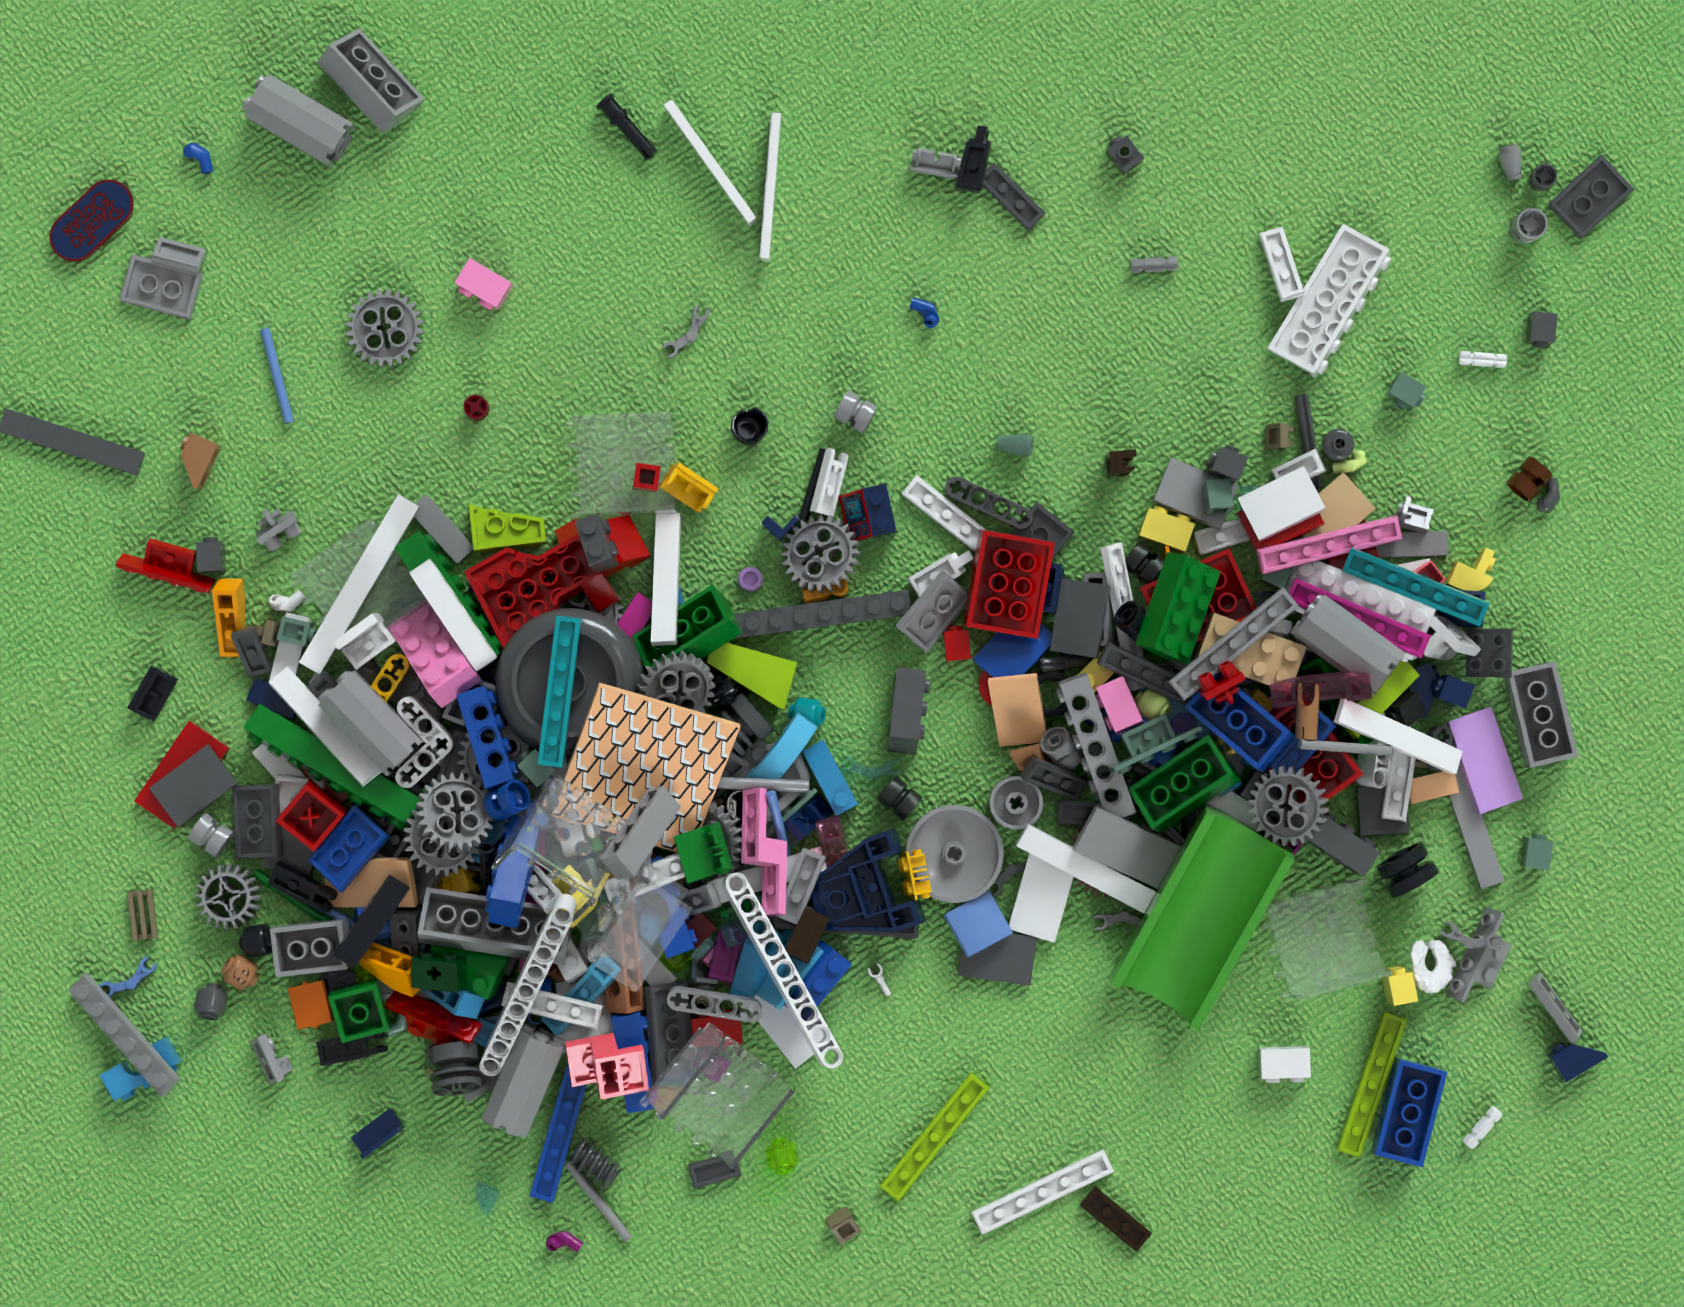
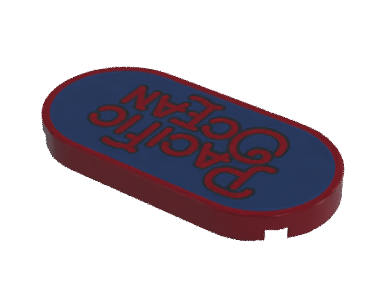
M102 180L95 183L52 225L49 240L53 251L66 261L80 262L90 258L132 217L134 199L131 191L124 184L116 180Z

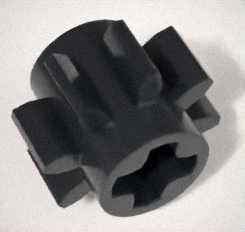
M718 675L711 680L715 684V687L710 689L715 694L714 697H711L715 704L721 703L727 706L736 701L734 697L738 693V688L731 677L725 678Z

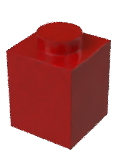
M636 463L632 489L657 492L661 466Z
M962 626L948 627V632H943L946 661L971 659L968 630H963Z

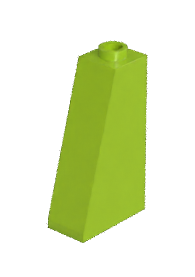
M730 643L724 644L704 657V664L706 663L710 668L726 678L728 676L731 677L736 684L774 708L785 710L797 662Z

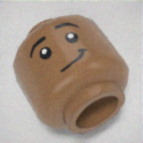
M240 954L234 957L230 956L221 970L223 981L241 991L245 990L248 986L253 987L259 978V974L256 973L257 964Z

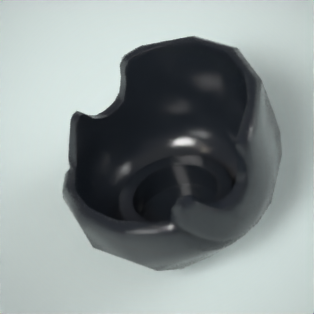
M756 407L749 410H740L731 420L730 431L734 439L741 444L755 445L760 443L766 436L769 420L766 414Z

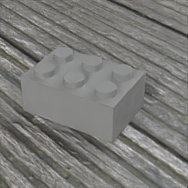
M348 918L280 925L270 928L275 977L351 968L333 956L350 929Z

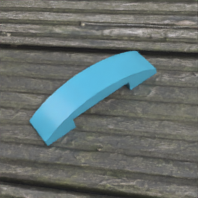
M797 712L784 728L782 736L756 768H752L745 778L780 779L804 749L817 726Z
M604 951L588 968L589 971L565 996L594 1003L617 977L621 968ZM544 1016L541 1018L556 1036L562 1034L572 1025L571 1023Z

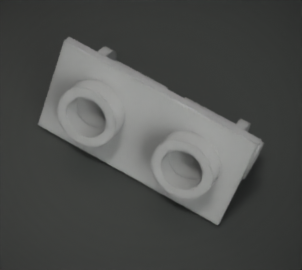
M920 147L919 150H913L910 171L957 179L961 164V157H957V154L940 152L939 159L934 158L936 151Z

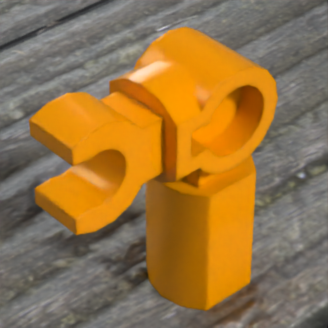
M842 579L840 581L841 588L834 584L832 585L833 590L830 592L827 587H824L822 594L819 593L817 587L813 593L808 588L802 589L805 604L829 600L831 596L842 599L848 594V584Z

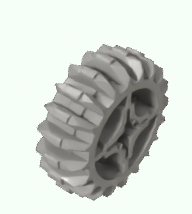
M231 863L226 865V870H224L221 864L217 865V873L212 868L208 870L211 878L206 875L201 876L202 881L206 883L205 885L200 883L196 885L198 889L202 890V893H195L194 897L202 898V902H198L195 905L196 907H204V910L199 913L200 916L209 914L206 919L207 923H211L216 919L214 923L215 928H219L222 922L225 930L230 928V923H232L234 929L239 928V920L243 925L247 924L248 920L245 915L254 918L255 914L250 909L257 910L260 907L253 902L254 900H261L260 895H254V891H258L261 888L260 886L252 887L251 885L257 879L256 877L247 879L250 874L249 870H245L240 874L242 870L240 865H237L234 871ZM226 876L237 879L244 888L234 889ZM219 879V893L210 898L211 887ZM226 890H229L228 893L232 892V894L239 893L230 899V903H227L228 900L224 901V899L217 900L226 894ZM246 895L245 906L237 914V900ZM222 904L230 917L219 914L212 905Z

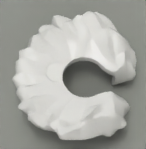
M1422 940L1413 942L1410 948V960L1412 962L1411 972H1413L1415 986L1420 990H1424L1425 993H1438L1439 990L1445 988L1448 982L1453 981L1452 973L1453 968L1457 966L1456 962L1441 940H1430L1425 944ZM1428 950H1432L1436 961L1433 971H1429L1425 966V957Z

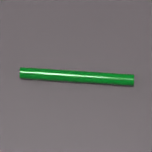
M258 868L254 871L252 877H256L259 882L317 921L332 920V918L314 907H309L268 885L270 877Z

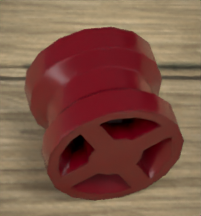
M472 395L464 402V412L470 419L480 421L489 413V404L482 396Z

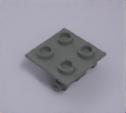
M1467 628V635L1481 650L1476 656L1466 654V677L1512 678L1513 629Z

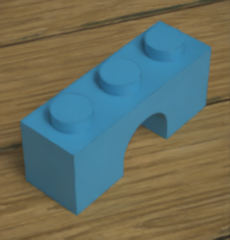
M168 1036L152 1044L153 1048L174 1071L178 1070L176 1065L182 1062ZM126 1061L99 1075L114 1101L119 1098L123 1101L129 1099L136 1094L134 1089L141 1085L144 1089L151 1086L140 1073L133 1072Z

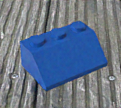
M821 939L817 946L824 952L802 980L817 1007L852 965ZM798 987L790 996L792 999H796L799 996L800 990ZM804 1007L801 1010V1018L807 1021L812 1012L808 1007Z

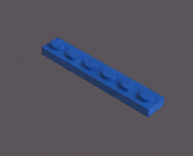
M568 1063L530 1193V1197L551 1203L554 1202L587 1087V1084L576 1087L571 1086Z

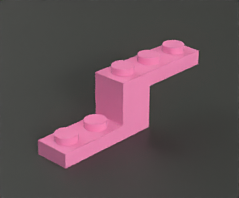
M754 788L743 790L741 863L762 867V908L768 917L785 915L787 841L766 838L767 789Z

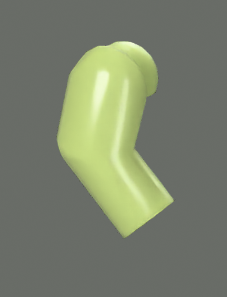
M1354 451L1352 453L1353 460L1333 462L1334 474L1353 472L1364 466L1367 462L1365 451Z

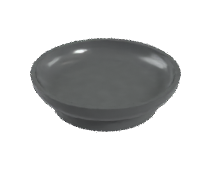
M562 608L548 611L532 618L512 635L498 661L495 689L500 711L510 729L524 743L539 751L556 616L582 619L564 757L571 758L598 683L637 693L641 690H639L636 684L644 682L640 677V674H644V668L640 654L633 641L612 620L585 609Z

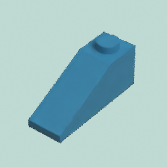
M824 740L802 751L836 816L858 805Z
M756 922L753 931L756 934H761L764 930V925ZM775 930L781 943L785 946L787 941ZM749 936L744 942L729 994L754 998L769 972ZM768 942L765 946V952L767 955L772 956L776 951L774 943Z
M420 989L448 1011L462 1017L477 1019L485 1000L465 989H461L459 992Z

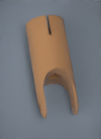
M1300 683L1297 694L1295 739L1317 740L1319 685H1315L1312 704L1306 706L1302 699L1303 686Z

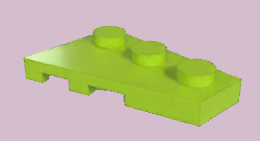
M469 504L474 553L547 544L544 518L518 513H505L497 509H484Z

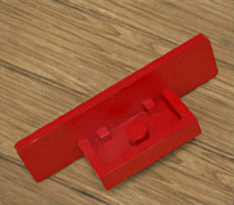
M152 538L147 542L144 559L122 554L116 561V567L123 569L125 572L146 575L149 579L164 580L174 586L189 587L200 593L210 592L216 582L214 578L193 573L196 551Z
M394 990L385 1003L387 1009L406 1017L407 1031L416 1037L421 1036L428 1039L435 1045L455 1042V1038L471 1044L482 1028L480 1022L468 1017L454 1015L443 1006L417 995L411 997Z

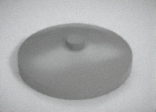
M946 805L931 810L914 825L906 844V852H909V856L912 855V850L921 849L922 853H925L927 865L913 868V870L928 868L927 871L914 873V876L929 875V878L915 881L930 880L932 889L930 896L943 902L961 903L979 897L994 884L1003 864V844L998 830L984 814L967 806Z

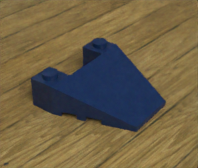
M896 829L867 837L820 873L811 899L815 911L830 918L824 931H900L926 922L919 898L916 901L912 900L896 906L881 862L883 858L903 852Z

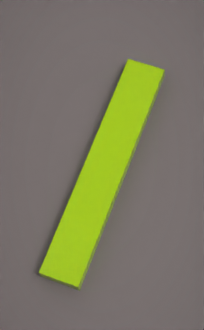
M1383 1011L1336 1150L1358 1158L1361 1157L1407 1019Z
M970 1072L879 1187L899 1202L990 1087Z

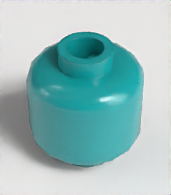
M800 697L794 704L790 705L788 711L790 719L798 712L816 725L817 729L824 724L826 708L822 706L818 699Z

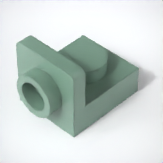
M282 616L276 640L308 647L317 630L314 629V623Z

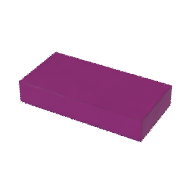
M718 930L708 979H717L721 982L732 984L742 935Z

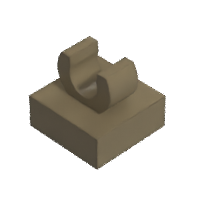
M1288 423L1265 425V449H1282L1293 445V441H1288V432H1293V428L1288 427Z
M266 620L265 627L255 624L258 635L262 636L261 644L278 647L279 640L276 639L280 626L279 622Z

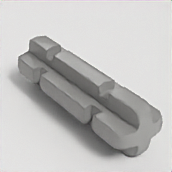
M1175 256L1167 257V259L1155 257L1144 258V261H1141L1140 258L1131 259L1130 261L1131 273H1141V270H1145V273L1164 272V269H1168V271H1176L1178 269V259Z

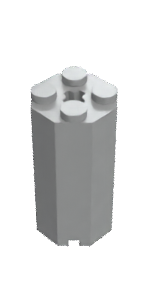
M270 74L267 77L261 75L255 84L256 91L253 96H248L242 106V109L246 110L245 117L332 168L334 164L331 161L334 159L338 162L352 139L349 131H355L356 126Z
M1319 594L1303 613L1302 619L1297 622L1291 631L1296 640L1373 696L1405 654L1404 651L1326 595L1322 596Z
M345 671L337 678L336 682L338 685L334 689L328 688L318 697L320 700L318 706L386 776H389L393 773L392 770L395 767L399 768L418 749L416 744L418 746L422 745L424 741L357 671L352 673Z
M523 1023L481 1119L498 1130L499 1127L506 1129L505 1133L526 1138L567 1041L560 1037H553V1032L547 1028L540 1027L537 1030L535 1027Z

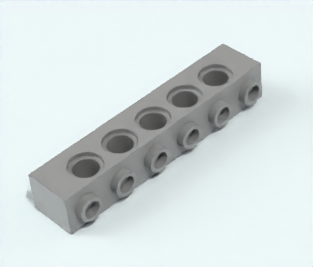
M1085 672L1059 681L1060 688L1056 689L1060 703L1065 702L1068 711L1064 712L1068 726L1073 725L1076 734L1072 735L1076 749H1082L1084 757L1080 758L1084 772H1090L1092 780L1088 781L1091 792L1093 795L1097 794L1100 803L1096 804V806L1121 818L1136 813L1123 774H1119L1118 771L1110 772L1109 769V773L1104 777L1096 775V770L1099 766L1106 765L1110 767L1117 764L1118 760L1087 673ZM1077 696L1085 698V704L1081 708H1074L1072 706V701ZM1085 719L1093 721V727L1089 731H1082L1080 729V724ZM1093 742L1101 744V750L1097 754L1088 752V747ZM1109 788L1117 790V795L1112 800H1107L1104 797L1105 791Z

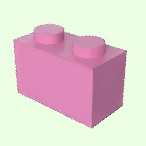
M471 258L468 259L455 281V284L459 287V293L468 298H471L472 295L480 299L478 304L490 311L493 307L497 310L501 308L513 287L510 281Z
M1123 676L1096 687L1098 694L1095 697L1099 708H1105L1108 716L1104 719L1109 731L1114 730L1119 735L1144 723Z

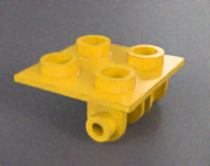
M921 849L912 850L911 856H909V852H901V857L897 858L899 871L904 872L905 881H902L904 896H908L909 900L915 901L918 900L917 895H920L921 899L929 898L930 892H932L930 880L915 881L929 878V875L914 876V873L927 871L928 868L913 870V868L927 865L925 853H922Z

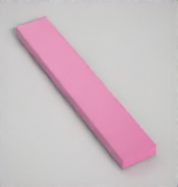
M1394 515L1257 549L1256 553L1261 574H1267L1347 554L1352 547L1363 550L1403 539L1398 516Z

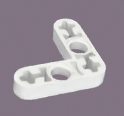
M406 696L398 702L397 712L426 743L396 772L395 778L398 785L403 788H410L453 749L455 743L452 735L417 698ZM404 702L407 704L412 702L414 704L413 711L418 714L421 710L423 715L413 722L411 719L415 715L411 711L406 713L403 710L406 707ZM422 719L431 721L432 729L430 732H423L420 729L419 723ZM438 738L441 740L446 738L448 740L446 743L447 749L442 747L435 754L434 751L428 748L430 745L434 749L439 744ZM426 753L430 755L432 760L430 766L424 767L420 765L418 760L420 754ZM415 766L418 770L411 776L413 781L407 780L404 782L402 780L404 777L402 771L407 773Z

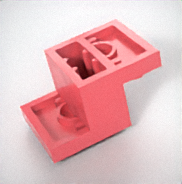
M613 1033L565 1042L572 1087L596 1083L600 1099L649 1090L642 1045L618 1049Z

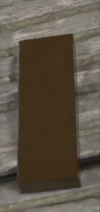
M1096 1186L1092 1188L1079 1204L1136 1252L1152 1234L1151 1231Z

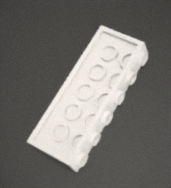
M1342 224L1303 289L1304 296L1298 297L1268 346V350L1309 372L1313 378H1316L1318 374L1322 375L1329 364L1326 361L1331 353L1335 354L1341 344L1339 339L1343 332L1348 333L1354 323L1352 317L1355 312H1360L1366 303V299H1364L1368 291L1372 292L1379 281L1377 276L1380 271H1385L1392 259L1389 257L1390 249Z
M1320 560L1295 566L1285 588L1289 593L1294 579L1298 578L1425 633L1428 632L1437 610L1343 572L1341 569ZM1299 606L1291 614L1295 615L1296 612L1303 614L1306 609ZM1405 652L1401 661L1408 662L1409 659L1415 660L1417 657Z

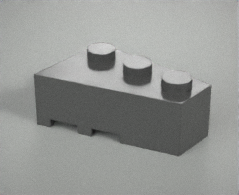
M897 667L887 752L916 755L919 739L924 740L925 725L920 724L921 716L926 717L927 702H923V695L929 692L930 679H925L926 670Z

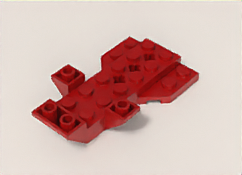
M630 515L607 519L611 528V533H609L611 541L615 542L619 555H616L619 565L597 574L589 567L575 524L577 519L556 529L555 532L559 545L539 556L505 548L464 571L503 649L512 635L526 622L542 613L559 609L561 603L585 591L598 613L619 602L607 578L627 566L632 568L651 557ZM550 575L556 577L552 583L547 582ZM529 587L534 589L531 595L526 594ZM511 599L513 601L512 605L509 607L504 606L507 605L506 600Z

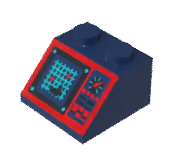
M886 484L863 488L839 496L844 523L850 527L849 532H854L856 535L853 540L862 541L897 532Z

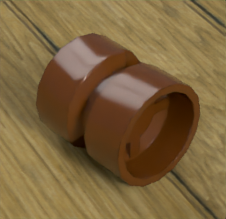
M1528 456L1519 466L1520 472H1514L1506 481V484L1516 495L1530 503L1539 493L1538 487H1544L1553 476L1544 465L1533 457Z

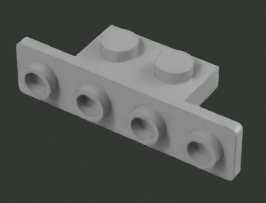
M1486 907L1472 939L1487 938L1490 934H1496L1504 914ZM1496 938L1492 941V946L1500 945L1502 949L1499 951H1493L1488 947L1467 949L1446 994L1464 1003L1474 981L1491 989L1511 944Z

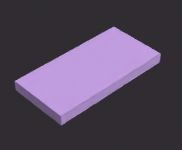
M1487 707L1445 722L1446 726L1453 733V746L1463 751L1459 764L1477 815L1523 799L1492 707Z

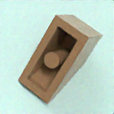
M190 433L189 437L185 436L180 447L183 450L181 457L192 486L202 490L222 446Z
M1040 743L1009 751L1021 774L1032 757L1052 763L1051 759L1041 749Z

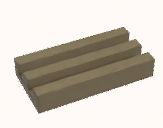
M153 889L127 892L133 941L159 938ZM143 895H147L151 934H148ZM135 896L138 897L142 935H139Z

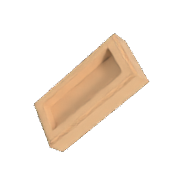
M1441 771L1413 778L1410 792L1411 804L1459 793L1456 775Z

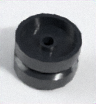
M1423 842L1415 843L1395 852L1375 867L1381 879L1394 877L1386 886L1392 898L1401 896L1419 887L1439 873L1434 861L1427 860L1419 863L1428 854Z

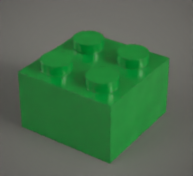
M378 978L331 990L328 998L342 1043L390 1030L392 1022L388 1009L385 1007L386 1002Z

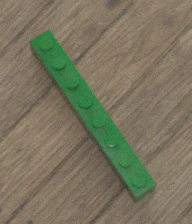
M261 704L258 705L243 727L248 735L246 738L258 746L260 743L267 746V751L276 757L282 755L288 759L287 762L294 768L300 769L302 767L309 771L307 774L316 781L320 782L322 779L328 782V787L339 794L343 791L350 795L348 798L359 806L362 803L370 807L369 811L379 818L382 816L390 819V824L400 830L403 827L410 828L411 825L405 820L415 818L411 813L412 810L420 811L415 808L416 803L421 802L416 795L380 774L362 787L319 738Z

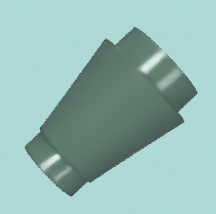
M1027 433L998 436L997 450L1023 457L1032 455L1033 436L1027 435Z

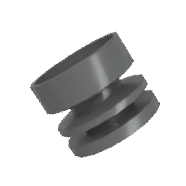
M741 692L735 697L736 701L730 704L734 711L732 715L723 709L719 712L726 720L740 724V730L732 749L744 757L747 752L741 744L745 742L753 749L755 746L750 739L753 734L763 741L774 729Z
M450 1042L428 1049V1068L437 1071L430 1075V1081L433 1083L431 1085V1093L433 1095L459 1096L482 1088L483 1082L479 1078L481 1071L479 1068L472 1067L480 1061L479 1049L476 1043Z

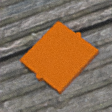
M324 980L312 983L305 981L302 985L287 988L298 1030L312 1026L317 1028L320 1024L334 1021Z

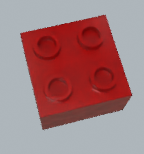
M309 778L280 813L276 822L314 852L342 819L348 808Z

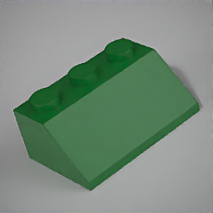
M432 945L430 948L435 954L443 955L444 953L451 952L457 953L459 957H466V987L463 989L486 1000L498 994L511 957Z

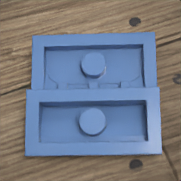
M990 891L944 915L967 958L1013 934Z

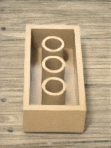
M1211 613L1194 659L1239 622L1216 613ZM1267 632L1233 660L1232 664L1244 674L1245 678L1285 693H1290L1307 647Z

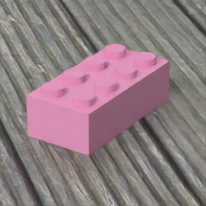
M429 602L390 629L427 692L441 708L456 699L457 694L466 692L482 681Z

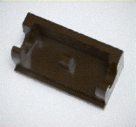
M1136 449L1107 453L1106 467L1108 480L1117 476H1126L1135 469L1134 466L1127 467V462L1137 456Z
M805 907L785 949L788 955L809 965L830 918Z

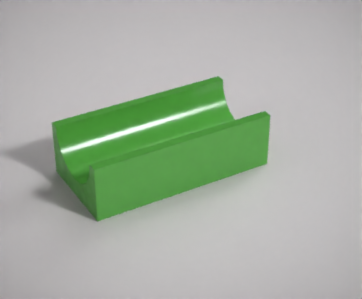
M1208 803L1204 804L1159 888L1156 890L1155 896L1112 969L1111 984L1118 988L1122 986L1131 987L1157 998L1176 1010L1188 1021L1191 1027L1199 1031L1294 862L1293 849L1287 845L1283 846L1279 841L1274 844L1272 837L1269 836L1265 839V834L1261 831H1257Z

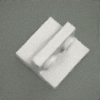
M372 613L332 643L338 650H342L353 667L358 670L395 643L396 639L384 624L385 620L380 613Z
M1435 613L1430 626L1436 633L1430 638L1424 652L1426 657L1447 661L1453 658L1457 652L1476 656L1481 648L1459 626Z

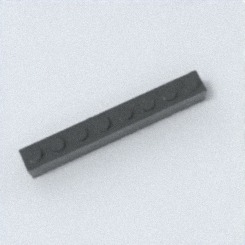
M909 590L737 613L734 616L743 633L734 639L904 616L911 608Z

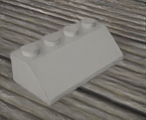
M360 28L329 44L317 62L382 133L397 126L424 101V97Z

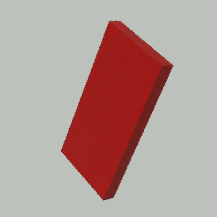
M188 721L134 802L175 829L177 825L149 788L207 744L212 747L221 761L230 747L193 722Z

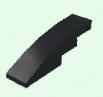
M388 874L363 912L359 914L333 956L350 967L355 968L397 909L410 887Z

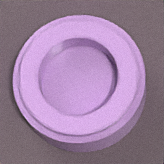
M747 567L740 572L738 581L744 590L752 592L761 587L763 577L758 569Z

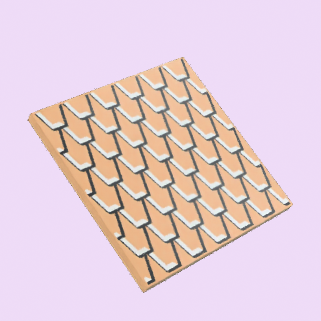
M599 682L550 813L551 817L616 835L646 790L664 786L681 807L675 815L676 819L668 825L664 831V837L655 846L678 852L673 836L702 827L740 730V724Z

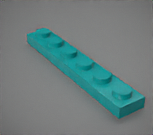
M1353 547L1342 569L1343 572L1477 626H1481L1490 602Z
M556 616L537 765L562 768L564 765L582 621L580 618Z

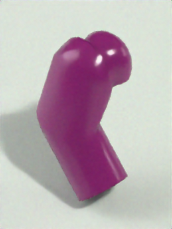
M561 1231L547 1237L546 1248L550 1251H556L557 1248L567 1246L577 1253L583 1242L569 1232Z

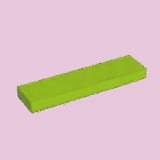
M1400 660L1374 696L1367 691L1356 703L1382 714L1420 675L1409 662ZM1344 727L1353 739H1356L1361 735L1360 733H1357L1351 729Z

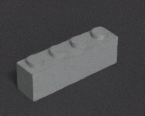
M664 786L646 790L601 856L600 860L617 880L634 878L640 873V867L652 855V849L664 837V831L668 825L676 819L675 815L681 806Z

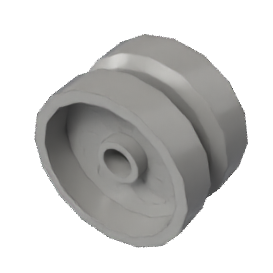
M1008 776L998 781L991 789L988 799L989 810L993 818L1003 827L1013 830L1025 829L1027 823L1030 825L1034 824L1040 817L1043 808V796L1038 786L1023 781L1020 776ZM1013 798L1020 800L1018 807L1012 806L1011 800Z

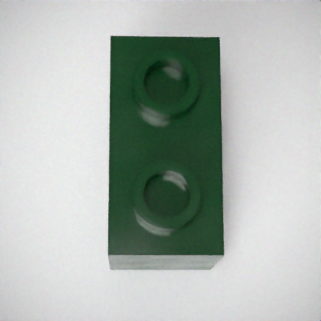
M424 950L411 959V988L459 992L466 987V957H459L457 953L450 952L439 955L435 954L434 951Z

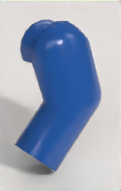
M188 143L183 148L185 157L194 158L199 161L202 174L214 172L210 153L207 149L197 143Z
M913 297L909 308L921 312L925 326L934 328L938 325L939 315L935 305Z

